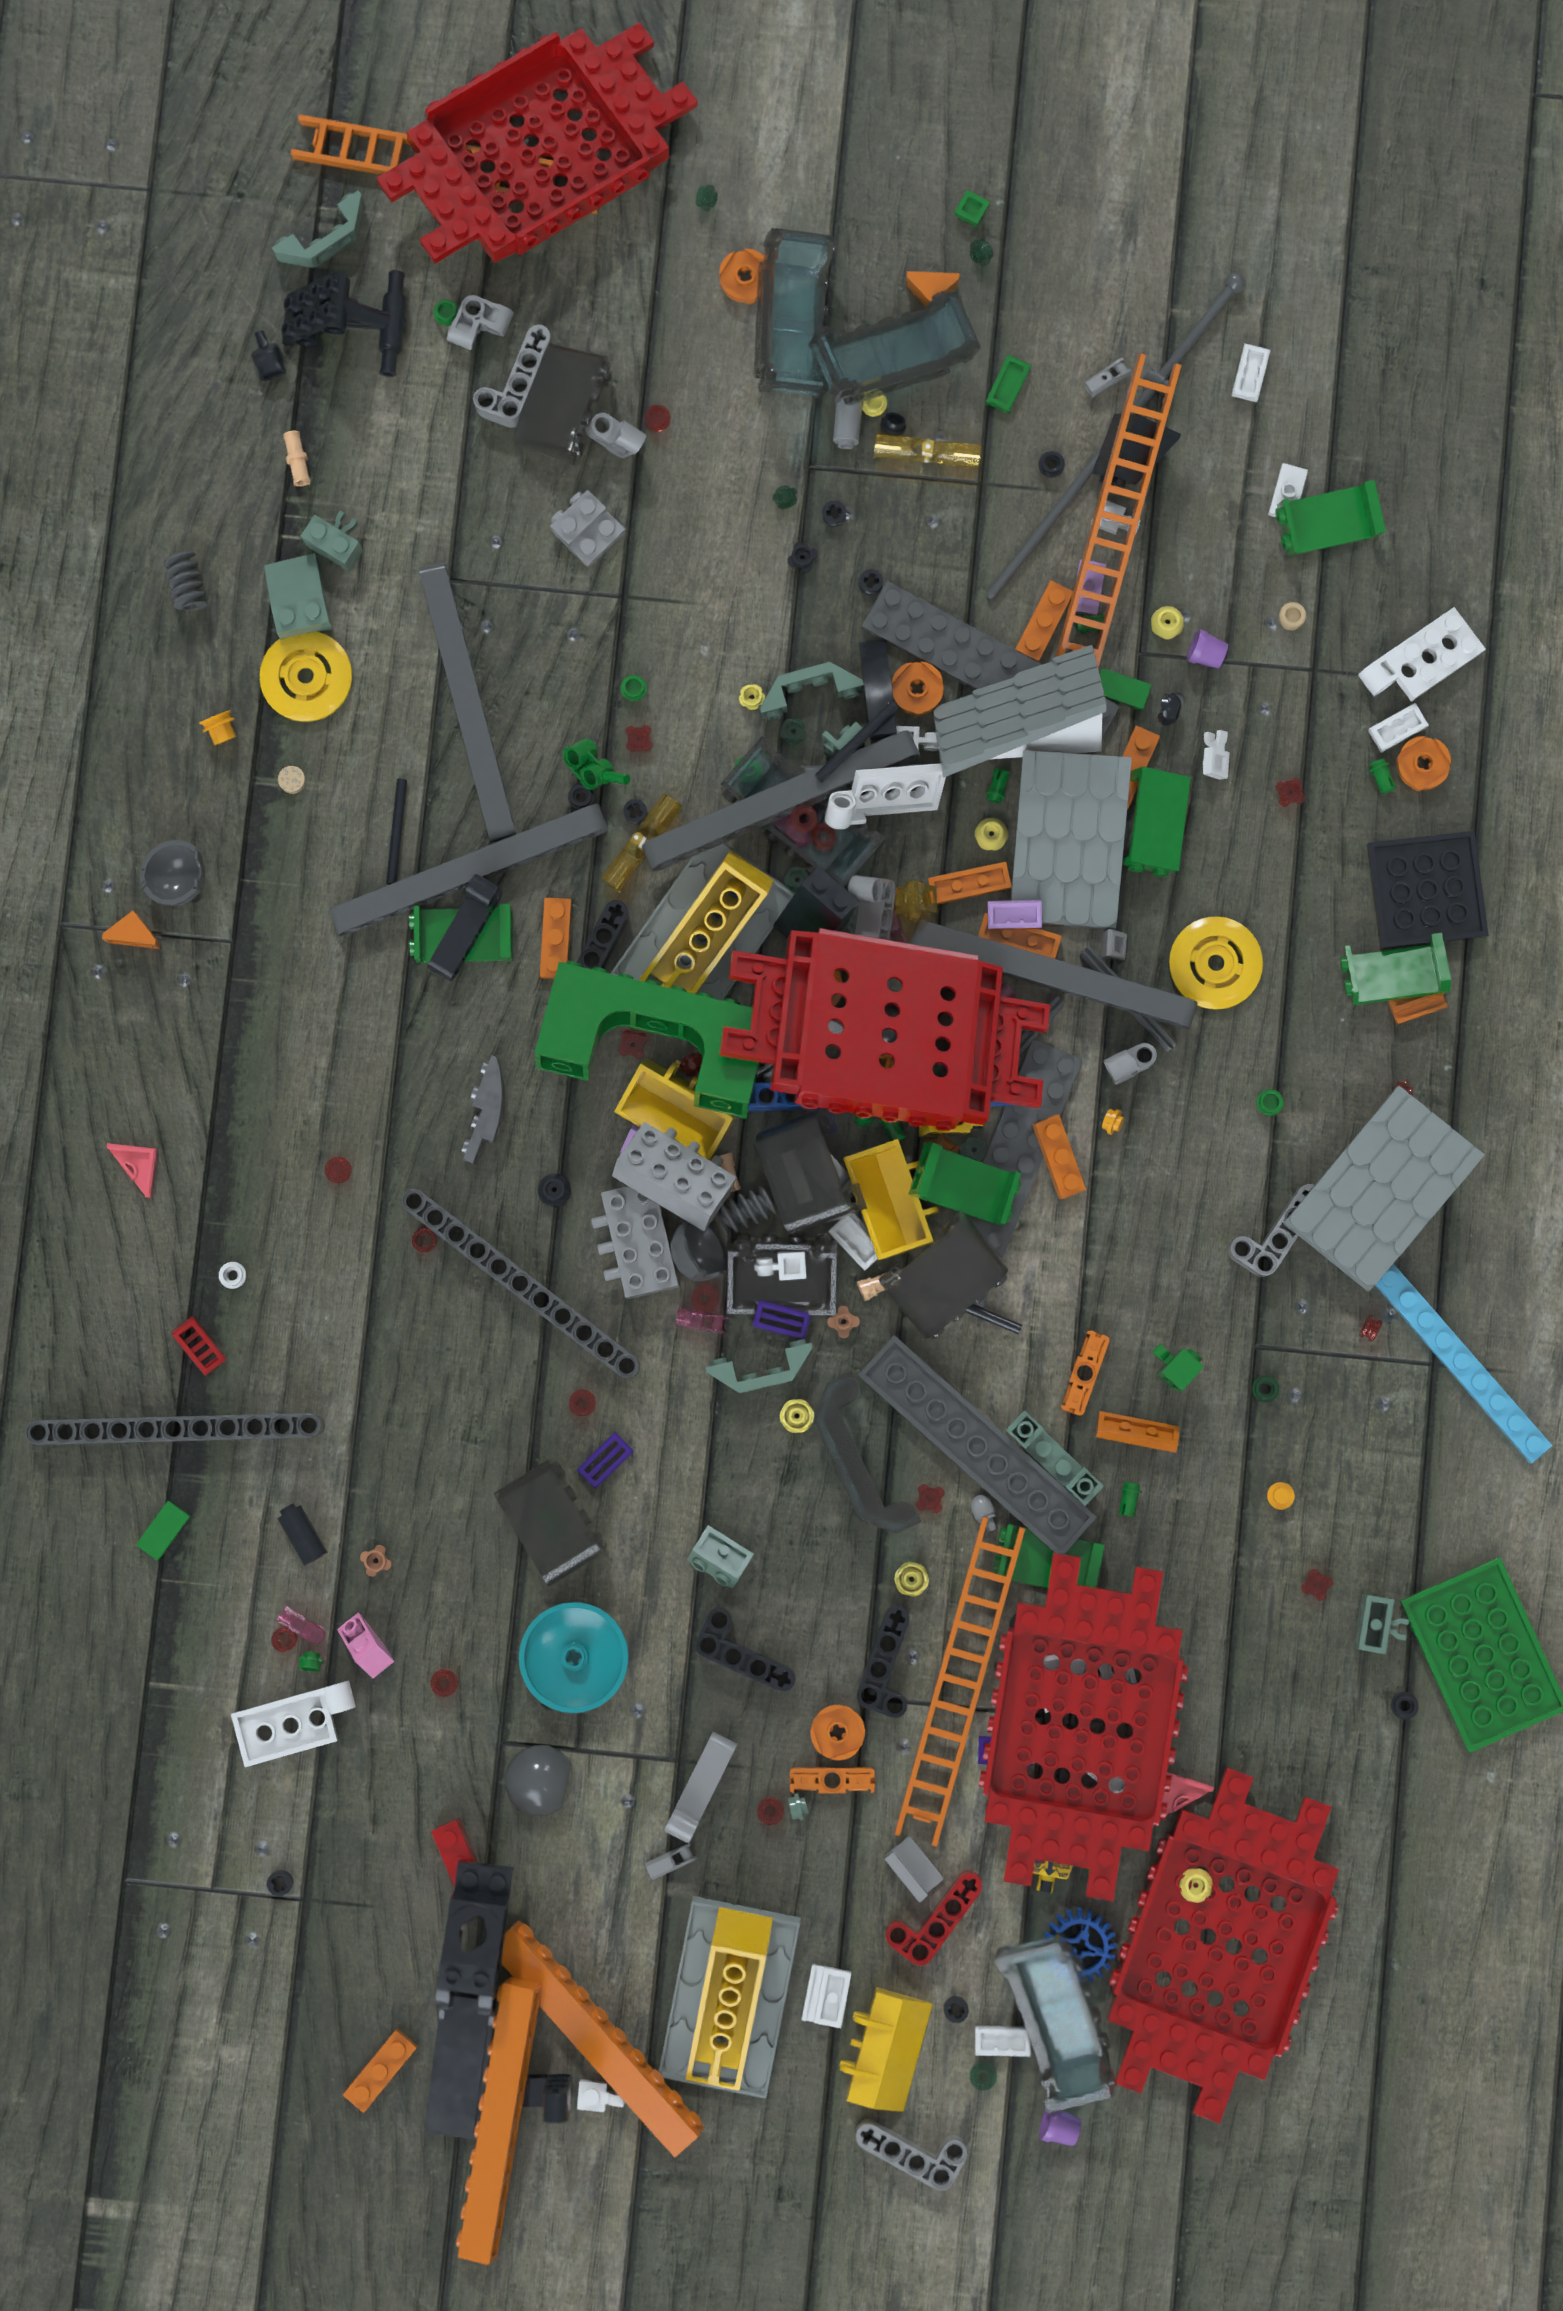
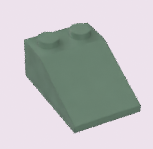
M316 553L264 565L272 614L280 639L314 631L321 633L333 630Z

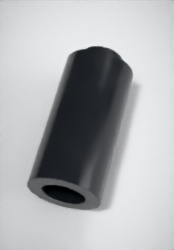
M293 1503L279 1511L282 1516L278 1518V1521L304 1566L328 1553L301 1505L296 1507Z

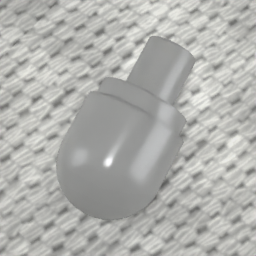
M985 1495L974 1497L971 1501V1510L975 1520L981 1523L982 1516L988 1517L985 1528L986 1532L989 1533L996 1530L997 1527L993 1520V1517L996 1516V1511L991 1500Z

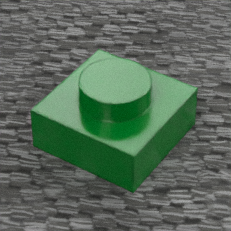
M967 190L957 206L954 216L977 228L990 202Z

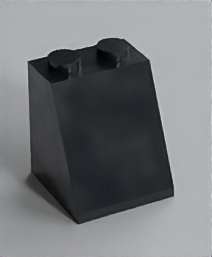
M1114 413L1092 471L1093 475L1100 477L1099 482L1102 484L1122 414ZM1130 414L1126 432L1153 439L1157 423L1138 414ZM1164 427L1155 464L1180 439V433ZM1123 439L1118 458L1146 466L1151 446ZM1116 465L1111 485L1125 488L1126 484L1136 485L1142 479L1143 473Z
M818 866L800 885L775 921L773 927L787 939L791 930L817 933L819 928L841 932L848 924L859 901Z

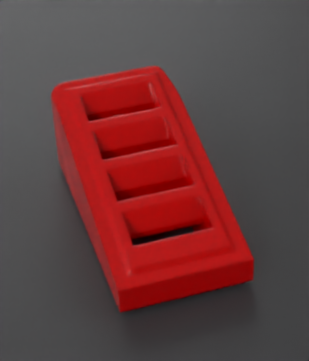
M193 1315L171 1332V1335L204 1376L226 1360V1357ZM191 1327H194L195 1331L183 1339L181 1335ZM200 1335L203 1339L190 1348L188 1344ZM207 1344L209 1348L197 1357L195 1352ZM214 1352L216 1357L204 1365L201 1361Z

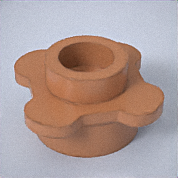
M840 1306L838 1312L827 1320L828 1326L838 1331V1335L841 1338H847L851 1329L857 1327L860 1323L859 1318L853 1316L846 1306ZM841 1320H846V1324H841Z
M377 1545L374 1550L361 1553L360 1560L364 1562L367 1568V1575L373 1577L377 1575V1572L391 1568L392 1562L387 1559L384 1546ZM377 1558L378 1563H374L373 1560Z

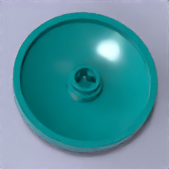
M582 1602L558 1604L538 1615L527 1628L519 1650L520 1671L529 1691L544 1705L566 1713L590 1711L607 1702L623 1683L629 1663L627 1641L618 1623L604 1610Z

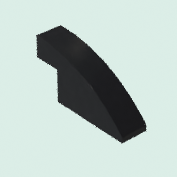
M885 640L859 643L866 721L868 722L891 700L893 701ZM895 712L869 736L870 740L885 739L897 734Z

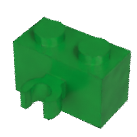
M1160 1344L1151 1352L1165 1364L1157 1372V1375L1175 1392L1183 1391L1204 1368L1200 1363L1202 1358L1191 1348L1189 1350L1184 1348L1177 1350L1172 1355Z

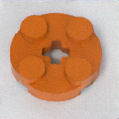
M744 249V251L736 253L734 251L728 254L721 263L719 269L720 286L724 293L732 300L753 304L768 291L771 285V269L767 259L758 251L753 249ZM747 270L750 271L751 279L749 281H741V276L738 274L740 272L745 273Z
M910 662L902 665L895 672L892 678L893 701L903 712L919 717L933 711L942 700L944 689L942 676L933 665L927 662ZM921 682L923 684V693L913 694V688L910 685L912 683L918 685Z
M1419 736L1409 740L1402 747L1396 758L1397 772L1401 780L1415 791L1436 788L1449 774L1451 764L1449 750L1441 741L1435 738L1433 740L1425 738L1426 736ZM1419 757L1423 760L1427 758L1430 760V763L1427 765L1428 770L1418 767Z
M834 1704L823 1708L814 1717L810 1735L812 1743L819 1753L833 1760H844L855 1755L860 1749L865 1737V1727L860 1715L851 1707ZM836 1724L840 1728L844 1727L846 1730L842 1734L841 1740H837L836 1736L831 1737L830 1732L833 1731V1726Z

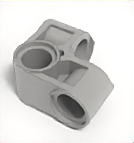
M475 295L467 296L462 301L457 316L450 326L447 341L472 350L477 334L481 330L504 337L514 313L501 304L490 302ZM471 307L480 309V312L476 315L467 313Z
M607 413L594 415L585 424L586 434L591 439L606 447L608 451L620 458H626L632 454L635 455L646 438L645 433L625 420L619 422ZM596 420H600L603 423V433L596 430Z
M1142 1043L1128 1050H1123L1105 1059L1103 1062L1114 1084L1117 1085L1150 1068L1156 1060L1157 1053L1152 1045ZM1139 1050L1149 1051L1151 1060L1147 1063L1140 1062L1136 1056Z

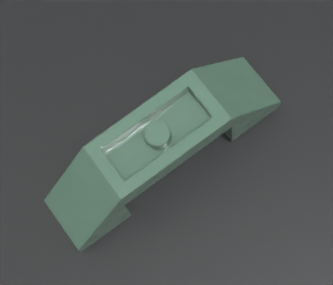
M360 191L345 195L340 200V203L337 204L339 212L346 223L335 226L330 231V234L324 238L312 241L306 250H304L294 234L289 237L284 236L275 243V246L272 247L278 262L316 268L358 240L365 207Z
M831 662L779 675L760 707L761 719L776 720L783 717V713L787 712L784 691L795 693L801 691L803 686L809 684L821 686L828 683V679L832 678L838 698L852 699L859 696V692L864 690L863 680Z
M805 1339L790 1342V1348L785 1349L790 1370L784 1371V1366L769 1369V1375L758 1377L757 1373L741 1376V1382H737L733 1362H727L726 1358L710 1361L711 1366L706 1367V1371L738 1393H745L792 1382L813 1347L812 1343L806 1344Z
M1025 1410L1006 1429L1034 1460L1084 1506L1104 1487L1085 1467H1082L1044 1431V1428Z

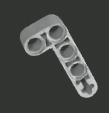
M534 325L528 330L503 393L487 387L480 388L475 392L473 400L479 416L511 428L517 427L522 423L552 349L550 332L545 326ZM535 340H536V341H539V343H538V345H537V350H538V352L536 351V343H535ZM532 360L536 362L533 368L524 367L527 361ZM519 384L527 386L523 392L514 391V388ZM484 399H491L493 401L489 407L480 406ZM509 408L517 409L516 414L513 416H506L504 413Z
M853 876L849 882L848 892L859 900L855 935L890 940L896 894L894 881L875 877Z
M1306 1184L1294 1193L1261 1245L1246 1236H1240L1229 1243V1257L1256 1276L1266 1277L1273 1274L1298 1237L1295 1232L1283 1223L1287 1219V1215L1293 1212L1305 1196L1302 1193L1309 1192L1314 1185ZM1274 1235H1281L1284 1238L1285 1245L1282 1249L1273 1246L1272 1239ZM1237 1242H1242L1247 1246L1248 1252L1246 1256L1236 1254L1235 1245ZM1260 1257H1265L1270 1261V1269L1268 1271H1262L1258 1268L1257 1262Z
M712 1732L664 1829L665 1832L689 1844L737 1743Z
M863 2119L856 2126V2141L860 2147L939 2191H945L952 2186L967 2157L966 2144L957 2135L946 2137L935 2155L872 2119ZM869 2129H872L875 2138L869 2136L867 2139H864L862 2131L867 2132ZM877 2139L880 2140L879 2147H877ZM889 2142H896L900 2146V2149L895 2154L886 2152L884 2148ZM952 2144H957L962 2150L959 2155L950 2156L946 2152L947 2148ZM921 2156L924 2159L922 2166L915 2168L909 2164L911 2157ZM939 2169H944L949 2173L944 2181H937L933 2175Z

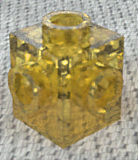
M907 881L906 886L896 887L895 914L905 915L907 920H921L922 915L937 913V886L922 884L921 881Z

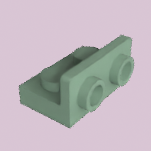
M857 722L851 727L847 725L838 734V741L825 731L822 734L823 746L825 748L823 752L831 759L862 727ZM865 741L855 751H857L865 743Z
M708 1525L687 1560L696 1570L713 1576L720 1585L733 1588L754 1554Z

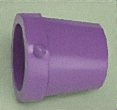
M1198 629L1190 644L1186 660L1193 664L1198 663L1218 669L1226 656L1228 643L1210 635L1203 629Z
M1050 2104L1045 2109L1040 2123L1039 2139L1045 2142L1051 2141L1074 2146L1080 2134L1081 2119L1061 2110L1058 2106Z

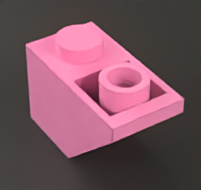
M359 1612L337 1629L355 1662L372 1678H375L394 1662L384 1643Z

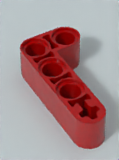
M972 1870L962 1871L918 1931L901 1920L891 1921L885 1930L887 1943L915 1965L923 1966L929 1963L980 1894L982 1882L979 1875ZM974 1878L975 1888H967L964 1896L968 1899L964 1901L959 1894L955 1893V1890L957 1889L961 1894L965 1888L963 1880L970 1881ZM949 1900L959 1901L960 1909L957 1912L949 1913L946 1911L945 1905ZM940 1922L943 1924L944 1930L940 1935H932L929 1932V1927L932 1923ZM894 1928H902L906 1932L902 1940L895 1941L890 1937V1933ZM920 1944L927 1947L928 1952L924 1957L917 1958L912 1954V1950L916 1945Z

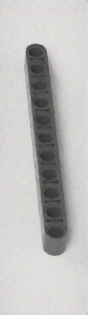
M442 561L419 567L420 577L490 841L516 835L512 814L445 562Z
M910 731L899 732L853 752L823 782H820L815 777V774L824 765L654 837L642 845L643 851L652 871L663 870L826 800L834 792L851 789L856 770L902 767L917 760L920 757V753Z
M593 804L331 908L329 913L338 936L349 935L412 910L414 906H422L465 889L475 874L485 879L493 878L601 835L608 830V826L599 804Z
M917 920L910 942L913 945L977 955L979 961L1002 966V975L1181 1028L1190 1029L1198 1002L1186 997L923 920Z
M410 1189L404 1193L402 1205L407 1212L623 1378L630 1379L638 1374L640 1363L635 1356L418 1189ZM414 1195H420L422 1199V1204L417 1209L409 1207V1199ZM440 1211L443 1215L442 1222L439 1225H432L430 1223L431 1214ZM455 1228H462L464 1230V1237L461 1241L454 1242L451 1239V1232ZM477 1244H483L486 1249L484 1256L481 1258H474L472 1255V1249ZM499 1260L505 1261L507 1265L506 1271L501 1275H496L493 1271L494 1263ZM518 1277H526L528 1280V1286L523 1291H517L514 1287V1282ZM540 1293H546L549 1296V1303L543 1308L537 1307L535 1303V1298ZM563 1309L568 1310L571 1315L569 1322L559 1324L556 1319L557 1313ZM582 1326H589L592 1330L591 1338L586 1341H581L577 1335L579 1328ZM609 1342L612 1344L613 1353L609 1357H602L599 1354V1347L602 1343ZM624 1359L633 1360L635 1364L633 1372L624 1374L621 1371L620 1364Z
M313 1413L36 1420L28 1424L25 1435L27 1440L35 1445L287 1439L318 1437L324 1431L325 1424L321 1416ZM285 1418L288 1420L290 1428L288 1432L282 1434L278 1431L277 1425L281 1419ZM309 1418L315 1419L317 1423V1428L312 1433H308L304 1428L305 1421ZM256 1419L260 1420L263 1425L262 1431L257 1435L252 1433L250 1428L251 1423ZM228 1420H232L236 1426L234 1433L231 1435H227L223 1429L225 1422ZM177 1421L181 1425V1432L178 1436L174 1437L169 1429L171 1424ZM201 1421H205L208 1424V1432L204 1436L199 1435L196 1429ZM148 1422L154 1426V1433L150 1437H146L143 1434V1426ZM120 1423L125 1424L127 1427V1434L123 1438H119L116 1434V1427ZM93 1424H97L100 1428V1434L95 1439L89 1435V1428ZM40 1425L46 1430V1435L42 1440H38L35 1436V1430ZM70 1425L73 1429V1435L66 1440L62 1436V1429L64 1426Z

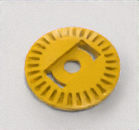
M314 631L279 639L268 649L261 663V689L267 702L280 715L299 722L318 721L333 714L345 702L352 685L351 663L340 644L326 634ZM321 654L329 662L331 674L327 673L324 664L316 655ZM308 668L314 673L313 680L310 683H301L298 679V674L302 669ZM284 678L287 687L296 694L295 698H292L283 690L280 680Z
M1225 917L1202 918L1188 925L1175 939L1169 956L1171 978L1178 991L1184 997L1198 1002L1197 1006L1213 1010L1230 1008L1244 1001L1257 987L1263 969L1261 948L1254 935L1241 923ZM1229 941H1231L1239 951L1242 957V964L1238 963L1237 954L1234 951V949L1230 945H1228ZM1213 955H1219L1224 960V966L1219 971H1214L1208 966V960ZM1190 962L1195 963L1196 972L1205 981L1204 985L1193 975Z

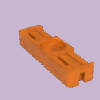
M1091 1330L1085 1333L1089 1337L1085 1338L1080 1352L1081 1357L1077 1356L1068 1381L1072 1385L1069 1384L1063 1400L1065 1404L1060 1405L1062 1410L1078 1416L1083 1415L1110 1341L1109 1337L1097 1334ZM1082 1365L1089 1366L1092 1370V1377L1088 1381H1082L1077 1376V1370Z
M792 1767L790 1769V1791L794 1793V1789H797V1791H817L819 1789V1793H846V1789L848 1791H868L870 1789V1792L873 1793L875 1791V1772L872 1767ZM833 1772L839 1775L840 1783L837 1787L829 1788L826 1786L824 1778L828 1773Z

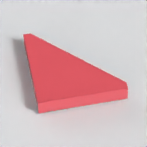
M107 1143V1148L145 1197L152 1198L158 1149Z
M1167 1772V1775H1171L1172 1779L1170 1792L1164 1791L1162 1802L1168 1803L1166 1815L1194 1802V1800L1209 1792H1213L1214 1787Z

